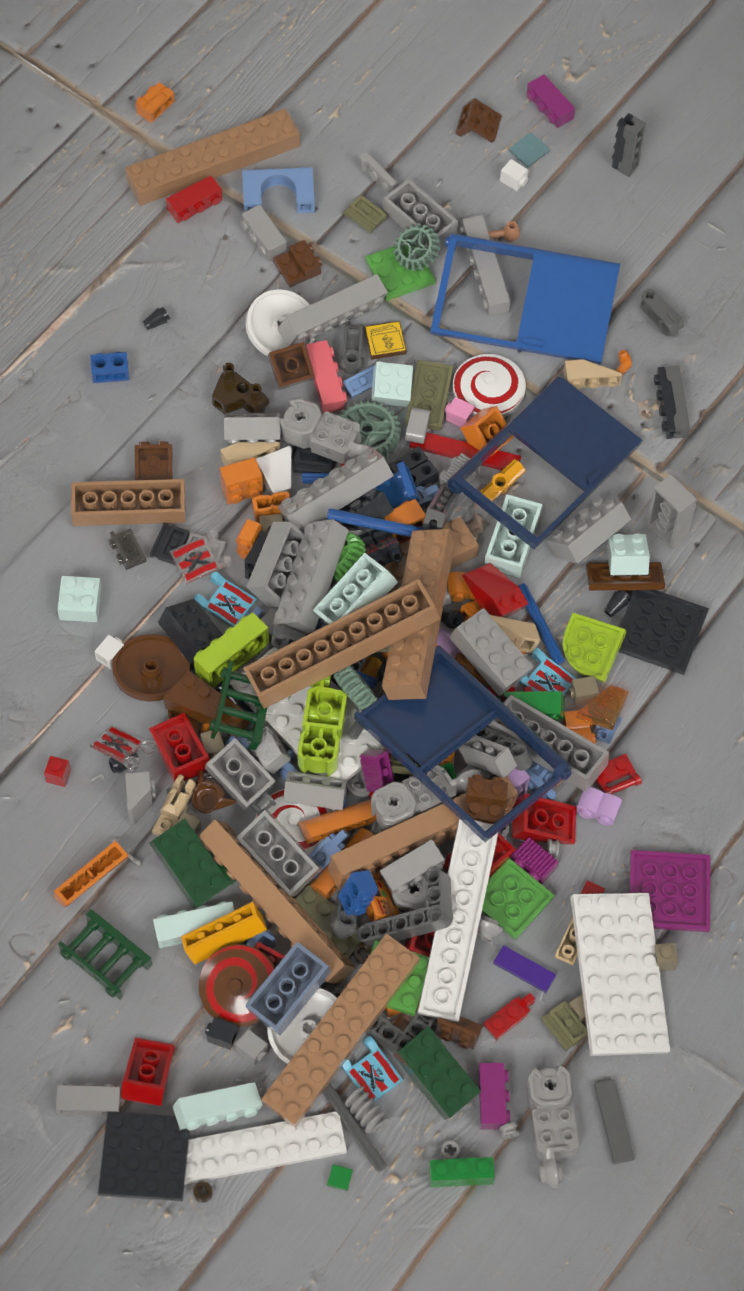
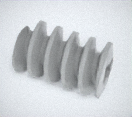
M360 1087L348 1097L345 1106L347 1108L351 1107L350 1113L356 1114L355 1119L357 1121L361 1120L360 1125L366 1127L365 1132L369 1134L384 1127L390 1119L382 1120L385 1114L384 1111L377 1113L380 1106L372 1107L374 1099L367 1101L366 1098L369 1096V1093L362 1094L361 1092L364 1087Z

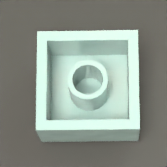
M376 362L373 368L371 403L376 400V404L383 403L384 405L407 407L411 399L413 366Z
M615 534L608 538L607 557L610 575H648L650 555L646 534Z
M62 576L57 609L59 620L98 622L101 597L100 578Z

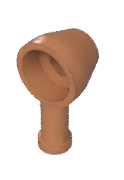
M509 221L503 230L488 231L490 239L503 237L507 241H515L520 236V229L516 222Z

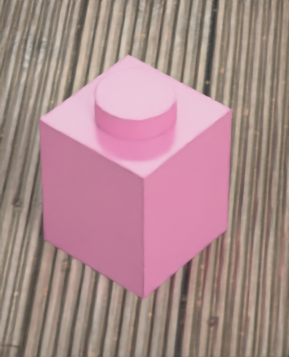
M455 397L452 403L449 402L445 408L447 413L446 421L461 427L473 417L475 406Z

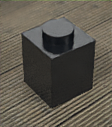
M214 1017L213 1022H209L205 1030L207 1041L231 1050L238 1033V1026Z

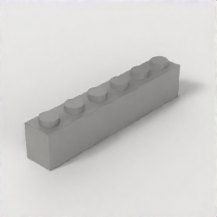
M483 215L462 219V227H459L460 235L490 240ZM464 248L466 252H469V265L474 268L473 277L474 280L478 281L477 289L479 295L483 297V309L487 310L488 316L509 312L510 299L495 253Z

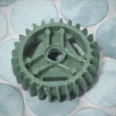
M360 400L358 405L353 402L352 407L347 405L346 410L341 409V415H337L359 423L360 444L373 447L384 440L385 442L381 445L373 447L382 456L388 458L389 453L393 454L394 448L398 447L401 436V424L398 421V416H394V410L389 411V406L383 408V403L376 405V400L373 404L369 403V400L366 403H362ZM370 416L377 417V418H379V419H381V420H383V421H379V420H377V419H375V418H373V417H370ZM364 426H370L372 428V431L364 432L362 428Z

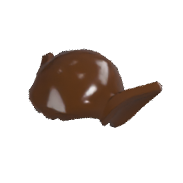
M201 770L199 772L198 781L192 795V804L198 811L208 814L215 809H222L236 804V800L224 797L225 792L220 784L213 780H205L204 771Z

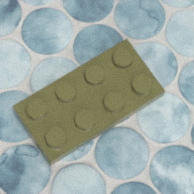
M422 360L417 361L405 425H408L412 407L430 410L428 429L441 431L453 365Z
M309 885L295 899L348 959L354 954L355 948L363 944L357 938V931L356 934L347 939H339L333 935L330 924L331 918L334 916L335 906Z

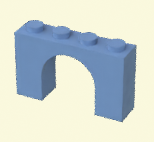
M312 168L250 169L242 171L244 212L258 205L262 207V194L268 188L276 185L286 186L295 193L297 213L315 212Z

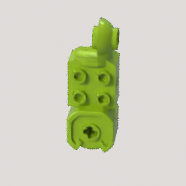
M332 675L310 685L313 688L308 689L302 732L298 746V766L303 773L309 770L313 773L326 772L327 776H330L337 771L340 740L342 739L347 709V694L342 690L330 688Z

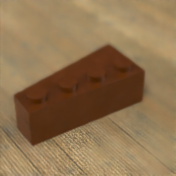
M188 671L163 697L166 709L177 711L180 714L185 713L186 717L189 716L202 724L210 725L211 719H215L220 693ZM225 698L224 706L244 711L228 698ZM223 713L220 721L222 724L240 729H245L250 724L249 720Z

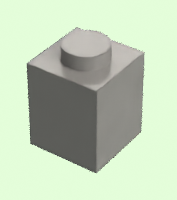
M249 1029L235 1044L236 1051L254 1066L258 1061L262 1062L268 1055V1044Z

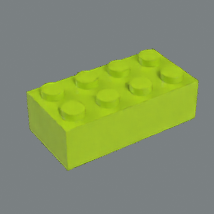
M253 612L248 616L245 615L237 625L228 628L223 636L219 639H214L205 650L197 652L194 657L195 675L212 688H215L223 682V679L220 678L223 667H227L229 661L233 662L232 671L235 672L269 644L268 627Z

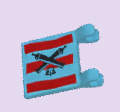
M213 572L211 582L220 587L209 602L200 594H197L194 599L203 609L234 627L248 613L257 599L226 580L218 572Z
M535 648L531 658L540 662V665L529 678L526 676L518 683L525 687L530 686L533 692L562 691L563 695H565L568 688L571 687L572 680L577 678L548 658L539 648Z
M368 1036L364 1039V1045L371 1053L353 1066L347 1059L341 1068L357 1088L364 1087L361 1092L362 1094L369 1093L366 1100L374 1099L375 1102L401 1083L403 1079L379 1049L374 1039Z

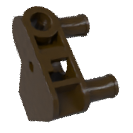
M225 363L223 365V372L212 394V405L224 415L244 408L249 413H264L269 400L261 392V385L258 383L251 384L234 371L235 367L232 363Z

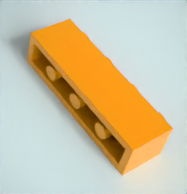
M251 902L181 936L185 953L196 965L210 958L218 950L230 945H237L266 931L267 928L263 915L254 902Z

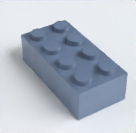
M296 942L247 1002L245 1007L248 1012L281 1036L332 971L326 963L299 942Z

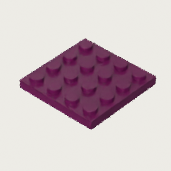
M631 850L629 893H649L654 929L693 932L710 931L711 855Z

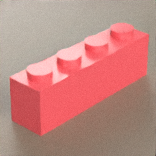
M327 340L306 344L308 357L315 375L313 381L323 414L325 411L332 413L341 411V409L345 410L347 396L345 391L342 392L341 390L343 383L341 376H337L338 365L332 359L334 357L332 346L329 347Z

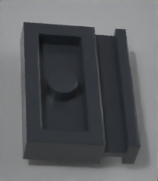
M297 446L294 473H330L333 460L311 452V448H300Z
M163 523L151 549L150 557H156L158 560L176 565L179 558L175 559L173 552L185 546L190 535L189 530Z

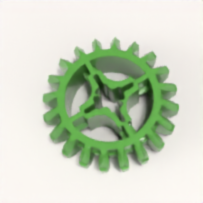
M348 532L332 581H340L366 552L363 541L353 533Z

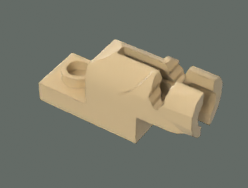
M178 775L160 810L161 815L152 830L153 834L161 835L177 823L183 812L186 813L188 809L187 803L196 786L193 780H188L185 786L186 792L183 793L181 790L185 784L184 776Z

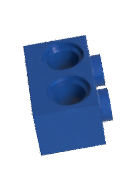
M127 352L90 355L93 383L129 380Z
M370 871L351 873L338 894V898L347 916L365 913L377 894L378 888Z

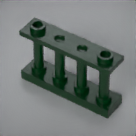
M229 661L227 667H223L220 676L223 682L215 719H211L209 730L212 731L210 738L214 739L218 731L247 738V741H250L248 748L256 750L261 741L267 708H263L258 696L228 688L230 679L251 684L247 675L232 671L233 662ZM229 696L254 703V706H257L256 712L249 713L224 706L225 698ZM222 713L249 720L253 724L252 730L248 731L220 723Z
M90 909L86 913L87 926L68 946L60 941L58 943L59 953L67 961L69 959L105 987L104 990L112 998L117 997L121 1000L123 996L119 988L138 968L143 967L148 970L153 965L152 958L95 911ZM98 930L102 933V938L82 959L74 951L93 931ZM113 942L118 946V950L97 971L89 963L108 943L111 944ZM123 955H129L132 958V963L114 983L104 977Z

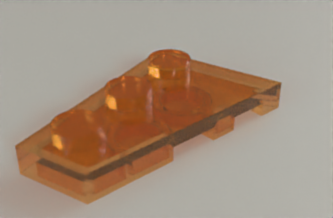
M610 685L579 710L576 718L613 731L629 691Z

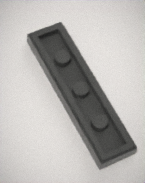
M615 1079L594 1083L613 1163L619 1164L634 1161L635 1157Z

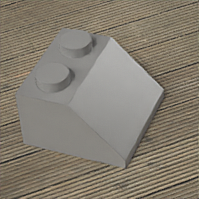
M149 771L125 773L130 825H135L153 806L152 798H156L154 778H150Z

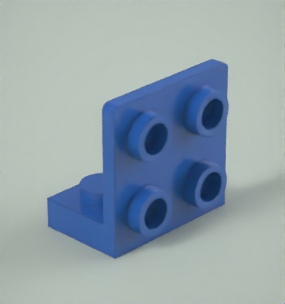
M404 462L397 464L399 471L390 478L391 484L389 487H376L377 490L384 492L393 509L399 507L405 501L416 499L417 502L421 501L411 472Z

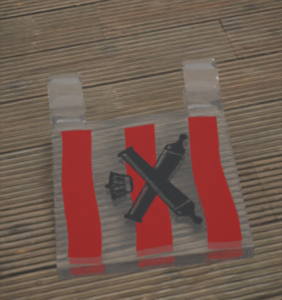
M212 530L204 536L170 551L186 584L214 571L231 566L232 559L229 555L217 561L208 543L218 540L216 530Z
M111 725L90 744V747L123 763L129 771L133 772L138 768L136 764L139 760L132 755L140 748L146 755L151 756L154 753L152 749L155 747V743L153 741H143Z

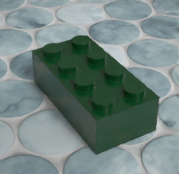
M185 818L149 843L193 909H196L230 885Z
M429 1026L421 1030L393 1054L394 1058L444 1120L450 1119L481 1092Z

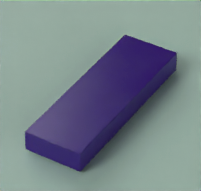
M504 945L493 961L494 965L544 993H547L556 978L555 973Z

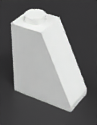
M290 446L256 459L262 474V481L270 496L277 492H289L291 497L292 457Z

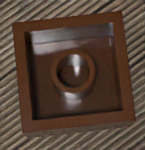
M304 342L269 352L268 358L279 390L314 380L315 375Z

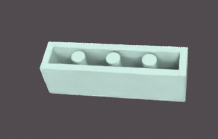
M222 901L214 906H200L196 910H182L175 915H160L157 919H153L159 949L182 944L181 936L233 912V903Z
M253 1082L178 1098L173 1105V1109L180 1130L186 1128L194 1130L204 1124L212 1126L219 1123V1121L226 1120L231 1122L241 1116L246 1118L253 1117L262 1107V1102L256 1084Z

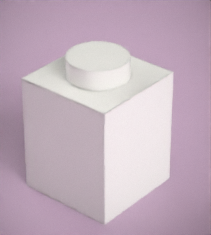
M511 159L501 170L500 181L518 191L521 186L524 187L528 182V169Z
M108 635L94 651L96 660L107 668L112 669L113 658L124 646V643L119 638H113Z

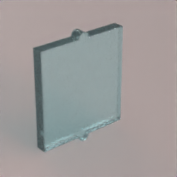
M530 132L511 146L508 151L517 158V161L520 160L529 168L549 153L550 149L542 143L541 139L539 140Z

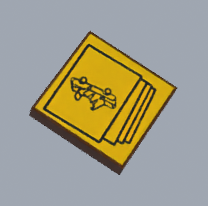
M400 321L364 326L371 360L407 354Z

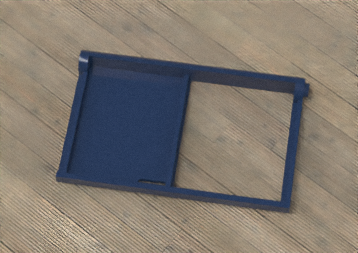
M557 377L448 480V488L453 493H464L535 550L641 445L643 440L564 378ZM512 435L584 491L538 537L466 481Z
M440 645L435 648L426 699L388 700L386 693H384L371 706L363 709L361 712L357 711L354 713V719L485 843L562 780L566 781L572 775V766ZM495 719H500L554 769L552 778L485 831L426 774Z

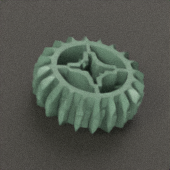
M418 223L416 227L414 224H411L410 229L404 226L405 232L399 231L400 237H395L398 243L393 244L395 248L393 254L396 255L395 259L400 262L399 264L402 267L405 266L407 270L412 268L416 272L417 268L423 271V266L430 268L429 263H435L433 258L439 257V254L436 252L441 251V248L438 246L441 244L440 240L437 239L438 234L434 233V229L429 228L426 224L422 226ZM426 237L429 239V248L425 247ZM405 246L409 248L408 258L405 256Z
M351 665L334 673L336 682L361 711L377 701L378 697Z

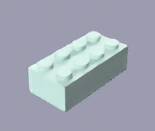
M506 494L502 510L535 535L541 517L542 504ZM497 521L485 556L484 565L491 563L500 572L520 578L530 546Z
M364 553L313 611L328 625L386 596L398 581L388 570Z

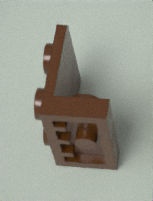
M473 98L463 106L455 134L461 137L472 130L493 143L502 115L476 98Z
M459 1016L458 1023L438 1018L436 1035L441 1040L447 1042L451 1040L458 1043L457 1045L463 1049L471 1048L474 1050L483 1025Z

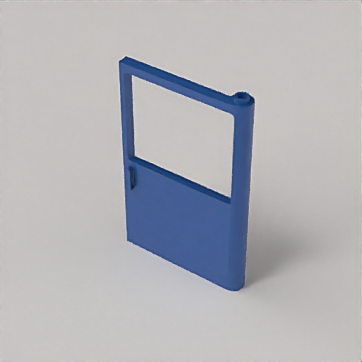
M454 233L446 237L445 247L448 248L430 334L569 360H586L601 365L620 269L619 263ZM456 246L533 260L516 342L439 328Z

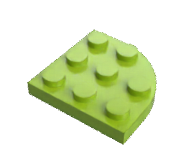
M572 613L563 636V650L569 664L579 674L585 677L595 676L596 681L606 683L626 635V630Z

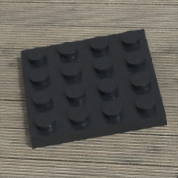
M634 590L620 628L626 630V635L618 652L684 675L709 608L658 590Z
M107 1111L98 1196L183 1201L190 1130L188 1128L180 1130L176 1116Z

